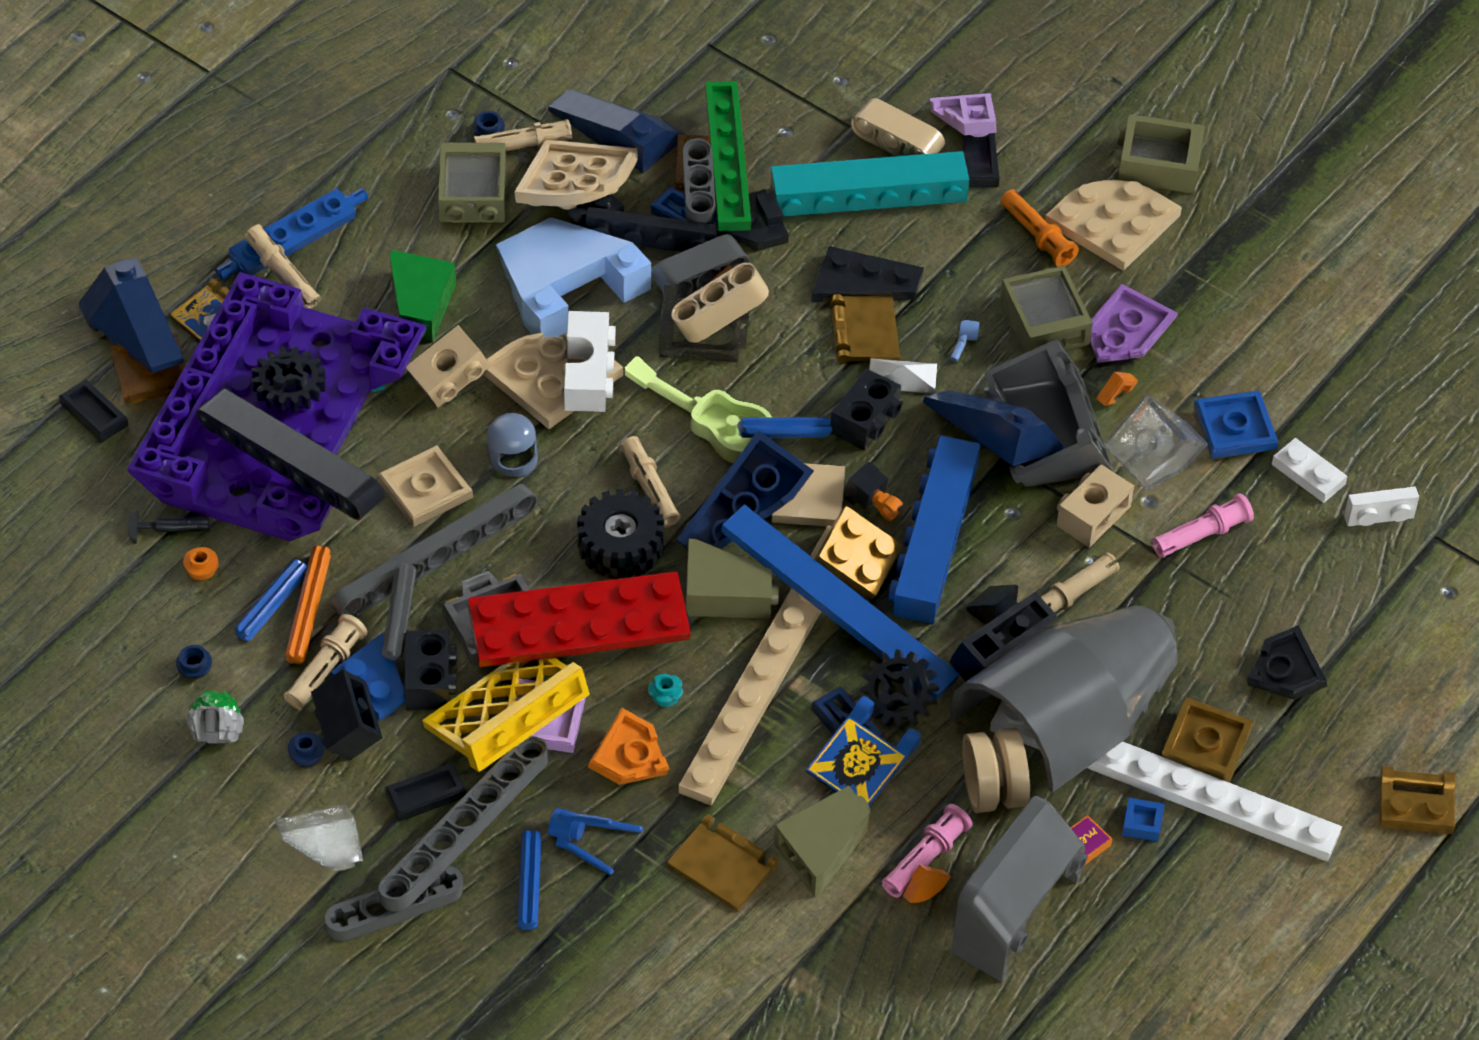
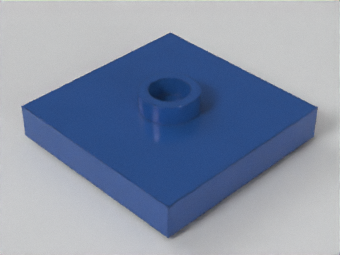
M1260 390L1195 399L1194 410L1211 459L1277 449L1278 439Z

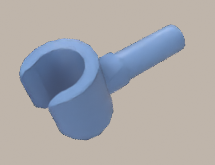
M970 320L961 322L959 338L950 357L951 361H958L966 346V340L977 341L979 322Z

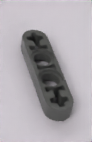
M448 866L430 885V892L433 891L432 896H428V889H426L421 894L422 898L418 902L412 903L405 910H387L381 916H372L367 912L370 905L381 904L378 889L337 903L326 911L324 917L326 932L335 941H348L451 904L462 896V874L455 867ZM446 880L448 884H452V888L446 889L440 882ZM394 888L388 891L387 895L399 897L406 891L401 888ZM356 911H360L362 921L358 920ZM343 918L345 922H348V925L341 927L339 923H336V920Z

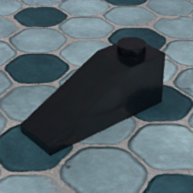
M1035 591L961 641L949 663L967 682L1041 628L1051 626L1059 617Z

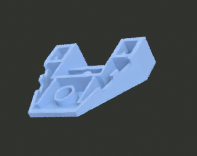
M552 217L496 244L506 278L509 280L514 301L517 303L522 324L531 335L543 333V337H559L567 333L568 304L561 296L598 277L604 280L623 303L651 290V262L633 242Z

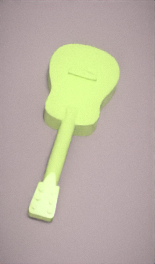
M635 357L625 367V376L644 389L650 388L690 412V428L692 432L709 441L715 451L728 462L734 463L752 439L739 436L738 422L743 417H772L763 407L735 400L721 390H713L702 398L696 396L692 399L657 378V373L640 357Z

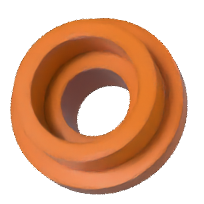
M197 547L190 550L183 559L186 573L193 579L200 581L211 578L219 565L217 554L212 549L206 547Z

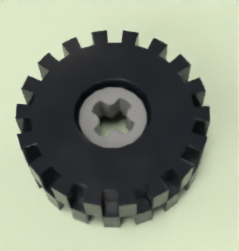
M616 489V495H610L608 490L602 492V499L599 500L594 496L589 499V506L584 504L581 508V516L578 515L577 548H579L581 560L585 559V565L589 569L596 566L597 574L603 576L607 571L610 572V578L618 579V574H625V578L633 577L634 571L642 575L646 573V565L653 568L657 564V558H661L663 554V514H660V508L656 503L651 506V498L646 495L639 499L638 492L631 490L630 495H624V489ZM620 527V529L626 531V534L620 535L615 529L617 530Z

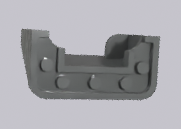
M1058 339L984 372L988 386L984 387L987 399L1030 410L1034 416L1047 424L1063 445V450L1055 454L1014 466L1010 464L1009 470L1017 484L1022 482L1025 487L1081 479L1087 473L1092 474L1101 464L1109 470H1113L1084 381L1076 365Z

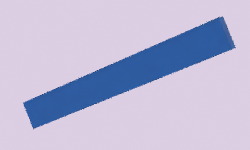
M746 505L742 506L722 524L720 532L763 566L772 569L773 574L881 659L884 652L891 658H894L895 650L900 649L904 653L905 658L912 651L918 655L917 662L922 658L928 661L930 664L926 670L932 669L937 674L931 682L940 687L939 691L931 693V697L936 701L958 680L960 674ZM897 667L894 669L896 671H902L904 667ZM922 683L918 686L920 690H922Z

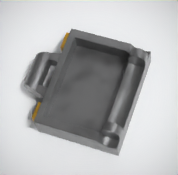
M489 571L483 572L461 581L462 597L445 601L444 617L472 665L478 664V658L468 610V598L530 590L521 574L511 575L499 582Z

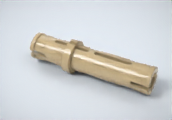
M568 119L549 124L536 122L533 123V126L474 136V143H506V151L533 146L541 148L545 140H572V131Z
M260 224L251 227L247 231L248 233L244 235V239L261 257L260 262L263 266H268L284 285L301 289L303 307L313 309L317 305L314 300L320 302L321 296L317 294L284 254L285 250L280 244L276 245Z
M637 436L625 439L620 444V450L624 453L630 465L629 472L632 478L638 480L645 495L651 498V506L656 503L660 508V514H663L664 527L675 525L680 520L681 515L676 510L656 472L657 465L654 459L648 457Z
M1105 553L1102 557L1063 583L1057 582L1050 586L1049 592L1041 596V598L1054 613L1059 609L1065 610L1073 605L1074 599L1112 574L1117 573L1120 568L1119 563L1116 562L1111 566H1106L1116 558L1111 553Z

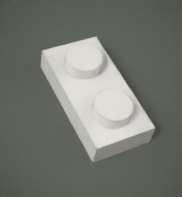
M1296 438L1273 456L1272 465L1323 503L1346 485L1347 475Z
M1416 486L1349 495L1344 514L1347 526H1368L1374 523L1401 522L1414 518L1419 501Z

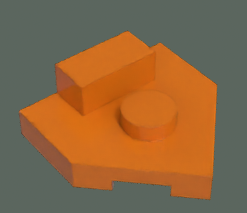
M624 708L620 709L588 765V768L619 785L665 776L669 771L666 758L662 756L657 742L658 736L654 725Z

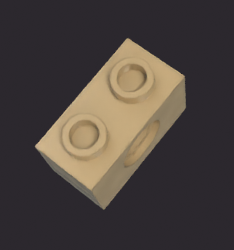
M457 325L409 363L406 369L426 395L439 408L445 402L452 400L471 381L480 378L484 371L490 367V364L480 349L462 328Z
M1101 464L1092 474H1085L1080 480L1078 487L1071 494L1066 493L1057 505V511H1059L1057 527L1090 548L1131 507L1134 485Z

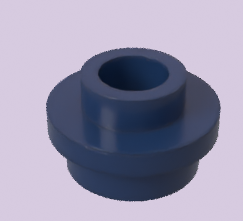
M494 111L479 113L473 122V132L476 136L505 131L503 119Z
M189 645L184 647L177 656L176 667L179 674L183 677L198 679L209 673L212 668V658L209 652L202 646Z
M302 732L292 737L289 741L288 754L297 765L311 767L317 764L323 756L324 744L317 734ZM310 746L308 749H303L302 747Z

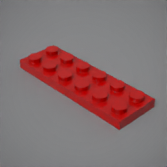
M678 572L468 598V610L479 667L690 640L691 635Z

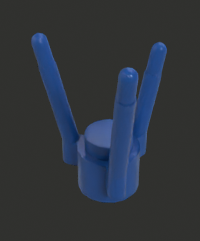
M562 808L554 810L548 827L549 835L557 838L555 846L569 850L608 875H612L614 872L611 867L571 841L573 839L579 840L582 837L585 825L636 833L643 831V827L639 825L612 821L610 818L578 814Z

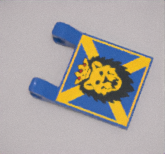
M863 696L857 702L848 718L806 769V773L835 793L850 786L857 796H862L870 807L907 758L919 747L921 734L912 728L908 729L895 748L863 726L874 710V702L868 697Z

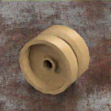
M1016 727L997 730L992 741L985 732L965 734L962 742L963 771L968 798L975 813L994 811L999 804V799L1007 809L1026 807L1030 799V779L1027 755L1019 730Z

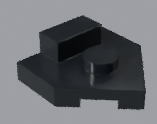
M765 189L749 193L750 231H718L717 227L718 237L725 234L731 235L734 239L745 242L747 247L755 250H762L789 242V234L783 224V213L772 192L767 193Z
M1298 625L1265 639L1260 649L1259 658L1247 677L1248 686L1293 700L1328 687L1327 680Z

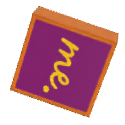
M1088 815L1070 827L1085 845L1084 854L1088 855L1085 865L1112 845L1113 839Z

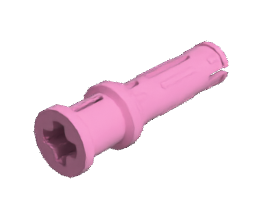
M1238 493L1233 496L1231 501L1218 506L1215 504L1210 506L1206 514L1152 538V543H1154L1152 545L1153 549L1160 558H1164L1214 533L1223 535L1229 531L1230 527L1238 523L1253 521V509L1248 499L1243 494Z
M948 804L944 808V815L935 824H929L924 829V838L881 881L887 893L895 898L900 897L906 890L919 864L928 866L940 853L944 854L950 851L953 847V841L962 832L970 830L972 827L971 818L962 808L955 804Z

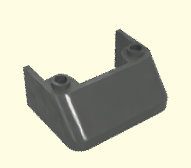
M1037 795L1029 801L968 880L958 899L951 953L1000 982L1006 977L1009 956L1013 951L1019 953L1028 939L1029 934L1025 932L1029 917L1061 875L1077 883L1081 876V870L1088 858V855L1084 854L1085 845L1048 801Z

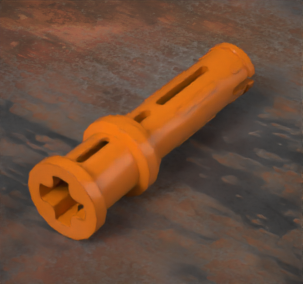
M1011 189L1005 192L1001 197L1000 204L1035 237L1036 246L1041 251H1047L1053 257V263L1057 267L1070 264L1078 254V245L1073 241H1068L1062 235V230L1057 225L1048 224L1016 190Z

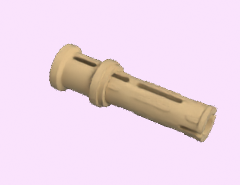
M342 614L338 619L339 624L330 635L323 637L320 645L321 650L290 689L284 693V699L296 709H302L311 697V691L322 684L338 662L347 660L350 656V649L358 639L362 640L367 635V629L359 619L350 614Z

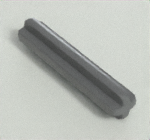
M401 563L395 568L382 649L383 657L391 661H397L402 658L404 653L416 576L415 566L408 563Z

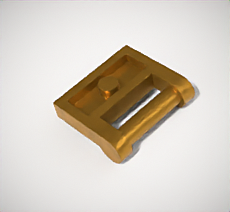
M1382 766L1380 771V827L1453 834L1455 828V772L1443 771V774L1439 775L1397 771L1392 766ZM1393 785L1441 789V795L1393 790Z

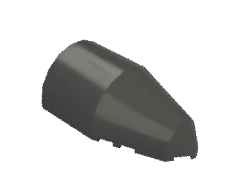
M1131 606L1041 628L958 687L953 693L950 717L956 721L991 695L1001 699L1022 719L1034 736L1045 760L1048 778L1047 789L1053 793L1130 736L1134 730L1135 722L1148 709L1149 701L1154 693L1160 691L1177 665L1178 653L1174 623L1170 618L1144 606Z

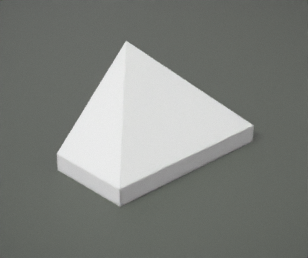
M870 358V370L900 384L901 391L935 394L937 364Z

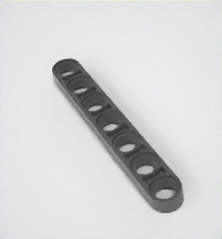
M519 484L341 588L331 600L332 608L339 616L342 614H350L354 617L360 615L391 596L396 566H399L401 563L415 566L416 582L527 516L535 508L538 500L537 496L524 484Z
M530 736L507 752L381 880L378 890L380 902L386 910L402 911L408 908L545 768L548 763L547 744L542 738ZM529 750H537L541 753L535 758L523 756V753ZM508 772L519 775L518 778L512 781H505L500 778ZM485 795H492L497 798L489 804L478 801L479 798ZM462 818L474 820L473 824L466 827L455 824ZM440 841H447L452 844L445 850L433 848V845ZM418 864L429 867L427 871L420 874L410 871L413 866ZM394 888H401L406 891L399 897L387 895V892Z

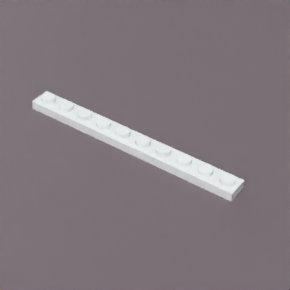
M1002 701L991 721L990 731L996 732L1000 729L1016 727L1021 734L1024 744L1039 749L1034 736L1022 719ZM1121 742L1087 767L1100 774L1328 862L1341 833L1342 826L1125 742Z

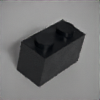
M342 669L311 691L315 705L314 713L319 720L323 733L322 742L329 752L336 753L351 761L383 738L365 680Z

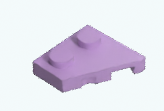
M991 93L930 98V111L963 135L983 137L989 133H997Z

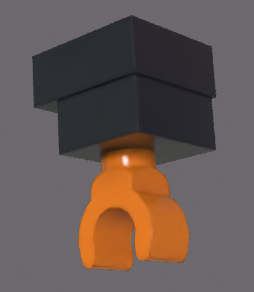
M870 461L848 479L843 497L852 505L858 503L866 509L874 502L881 515L889 522L900 514L897 509L903 505L897 497L884 493L888 478Z

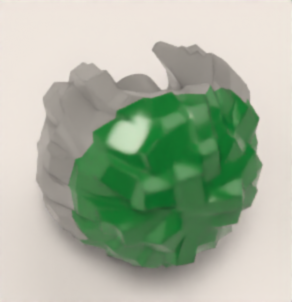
M205 690L189 707V712L186 716L190 735L197 742L206 741L210 744L232 743L238 740V736L243 730L244 721L237 706V701L227 692L220 693Z

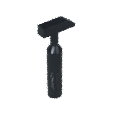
M129 511L128 535L133 543L137 544L138 529H153L156 532H210V519L157 518L152 522H139L138 511Z

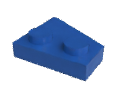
M383 633L379 634L331 671V677L344 669L366 681L379 722L406 702L405 690L395 662L384 658L382 655L385 637Z

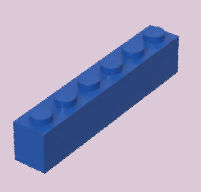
M940 435L937 448H930L927 459V468H931L930 473H923L919 488V494H923L922 501L915 500L911 519L916 522L914 527L908 526L905 535L904 546L908 547L906 554L900 553L896 573L900 574L899 581L892 580L888 600L894 601L893 616L930 624L935 622L978 467L979 443Z

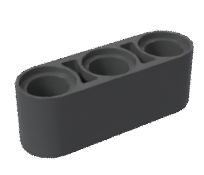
M695 138L687 141L683 147L685 220L714 224L715 188L712 147L708 141Z
M725 234L659 262L652 270L651 276L670 302H679L704 287L709 280L727 266L735 267L741 263H750V258L733 236Z

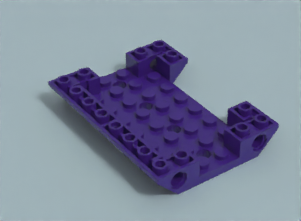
M240 272L127 468L128 473L162 503L287 541H293L319 531L333 506L210 432L199 421L196 410L220 389L224 388L337 455L371 389H376L401 378L426 331V325L364 307L356 322L303 307L301 289ZM318 341H326L330 343L328 345H324L323 347H316L313 345ZM280 347H284L286 352H292L294 347H298L299 354L301 355L306 351H310L311 360L319 358L321 360V367L325 368L326 390L325 392H320L321 400L319 402L311 400L310 409H306L303 405L298 406V413H294L291 407H286L284 413H280L279 406L277 405L268 409L266 400L258 402L257 392L252 390V369L257 367L258 358L267 360L268 351H272L275 355L280 354ZM236 489H246L249 491L241 496L231 494Z

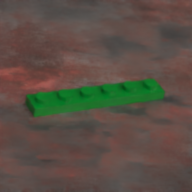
M737 81L705 82L709 139L713 156L718 231H750L751 214Z

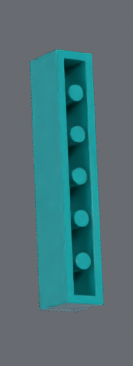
M963 151L771 166L770 190L783 216L967 202L969 176Z

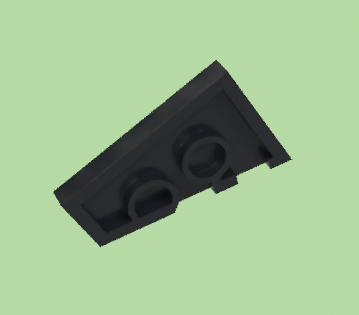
M829 246L812 291L811 302H823V297H831L834 294L842 296H892L893 300H915L923 279L924 267Z

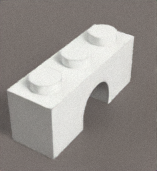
M569 311L567 331L568 359H582L585 362L566 363L564 385L565 411L605 412L606 398H613V378H607V372H614V352H608L609 346H615L616 326H609V312Z

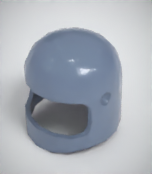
M506 413L498 416L491 422L487 430L488 456L491 466L499 473L509 477L528 475L535 469L538 462L536 431L531 421L520 414ZM530 447L535 452L534 457L529 463L518 468H507L500 462L501 453L518 454Z

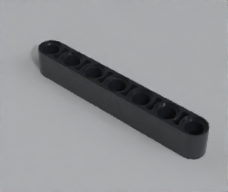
M220 389L196 410L199 421L210 432L357 521H360L386 497L384 489L372 476L227 389Z

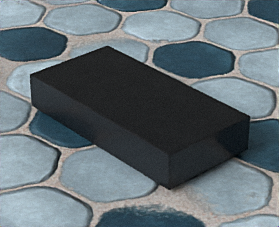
M989 133L983 137L962 135L969 187H999L1000 178L995 133Z
M87 379L59 396L60 404L101 443L128 426L127 417Z
M453 763L386 786L385 795L398 821L401 822L461 800L466 795V789Z

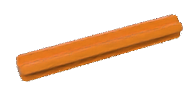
M315 545L311 550L285 652L286 661L290 664L300 665L306 658L331 558L330 549L327 546Z

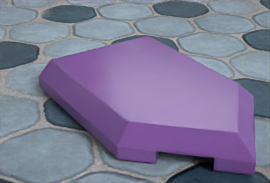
M1121 284L1091 319L1093 326L1090 341L1097 363L1144 357L1175 320L1178 313Z

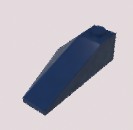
M571 89L548 106V111L562 120L568 119L572 127L600 145L637 148L638 161L634 168L642 173L646 172L686 139L685 133L662 118Z
M134 257L128 260H121L104 267L78 303L89 327L95 331L101 330L107 335L108 341L116 345L118 343L128 352V356L151 373L184 363L181 351L138 259Z
M951 390L924 396V404L1012 466L1049 456L1063 450L1062 443L1047 424L1034 416L1026 408Z
M758 430L676 541L687 549L689 539H697L723 549L733 541L720 532L722 524L742 506L746 505L762 519H766L795 498L814 470Z

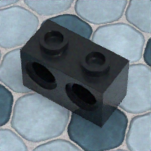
M866 368L832 411V433L830 434L865 451L873 440L878 441L889 419H895L898 416L903 405V401L900 400L901 385Z
M449 630L406 631V710L439 709L449 702L450 695H456V673H450V666H457V645L450 644Z

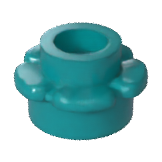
M659 674L653 678V682L649 683L648 693L655 704L661 707H670L675 705L683 694L682 682L675 675Z

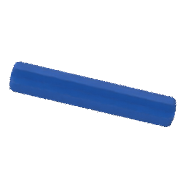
M743 417L737 424L739 436L742 438H753L758 430L768 438L827 437L832 433L831 420L827 417Z
M294 559L286 566L236 624L234 630L238 638L248 642L257 634L304 579L307 570L306 564Z
M526 830L521 835L517 918L518 927L521 930H534L538 926L541 833L537 830Z

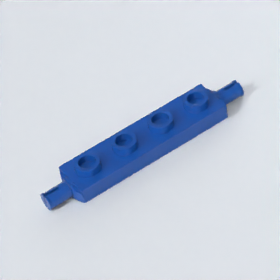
M336 188L263 230L276 245L280 244L285 250L284 254L287 257L355 219L356 211L354 207L369 199L368 194L364 191V188H359V190L346 196ZM244 239L229 248L230 261L216 268L215 272L217 277L224 281V279L237 272L255 275L267 267L263 266L260 262L261 257Z

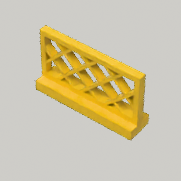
M556 658L537 660L539 661V666L524 668L522 666L529 661L508 663L495 669L422 721L425 729L468 758L470 767L480 772L586 698L590 693L582 667L574 662L567 666ZM553 675L551 678L544 682V676ZM537 677L535 683L519 684V678ZM512 680L511 685L495 687L500 681ZM524 694H526L525 696H523L522 698H520L518 701H516L517 695H524ZM509 696L508 702L492 703V698ZM485 699L484 704L467 706L473 700ZM489 714H498L492 719L488 720ZM481 715V721L464 723L465 717ZM457 718L456 724L440 725L446 719ZM470 733L465 738L461 739V734Z

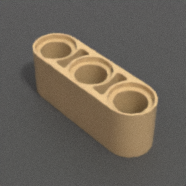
M877 98L870 99L850 122L851 128L857 136L894 156L939 153L945 145L943 135L936 128Z
M741 263L677 303L672 309L671 316L689 342H700L760 305L767 298L769 289L753 264Z

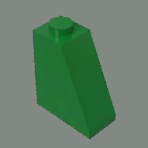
M391 250V279L397 315L399 318L426 325V331L421 341L433 343L456 286L455 263Z

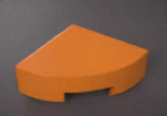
M1114 372L1096 399L1104 406L1116 403L1114 398L1123 391L1129 393L1138 383V380L1130 373Z
M919 864L903 897L910 903L924 902L939 893L948 883L951 876L944 870Z

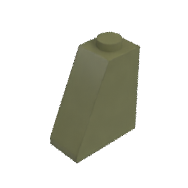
M689 539L686 597L688 616L770 619L771 605H778L779 584H772V569L697 539Z
M847 786L775 825L774 845L814 897L822 894L868 832L869 805L862 796H857L850 786Z

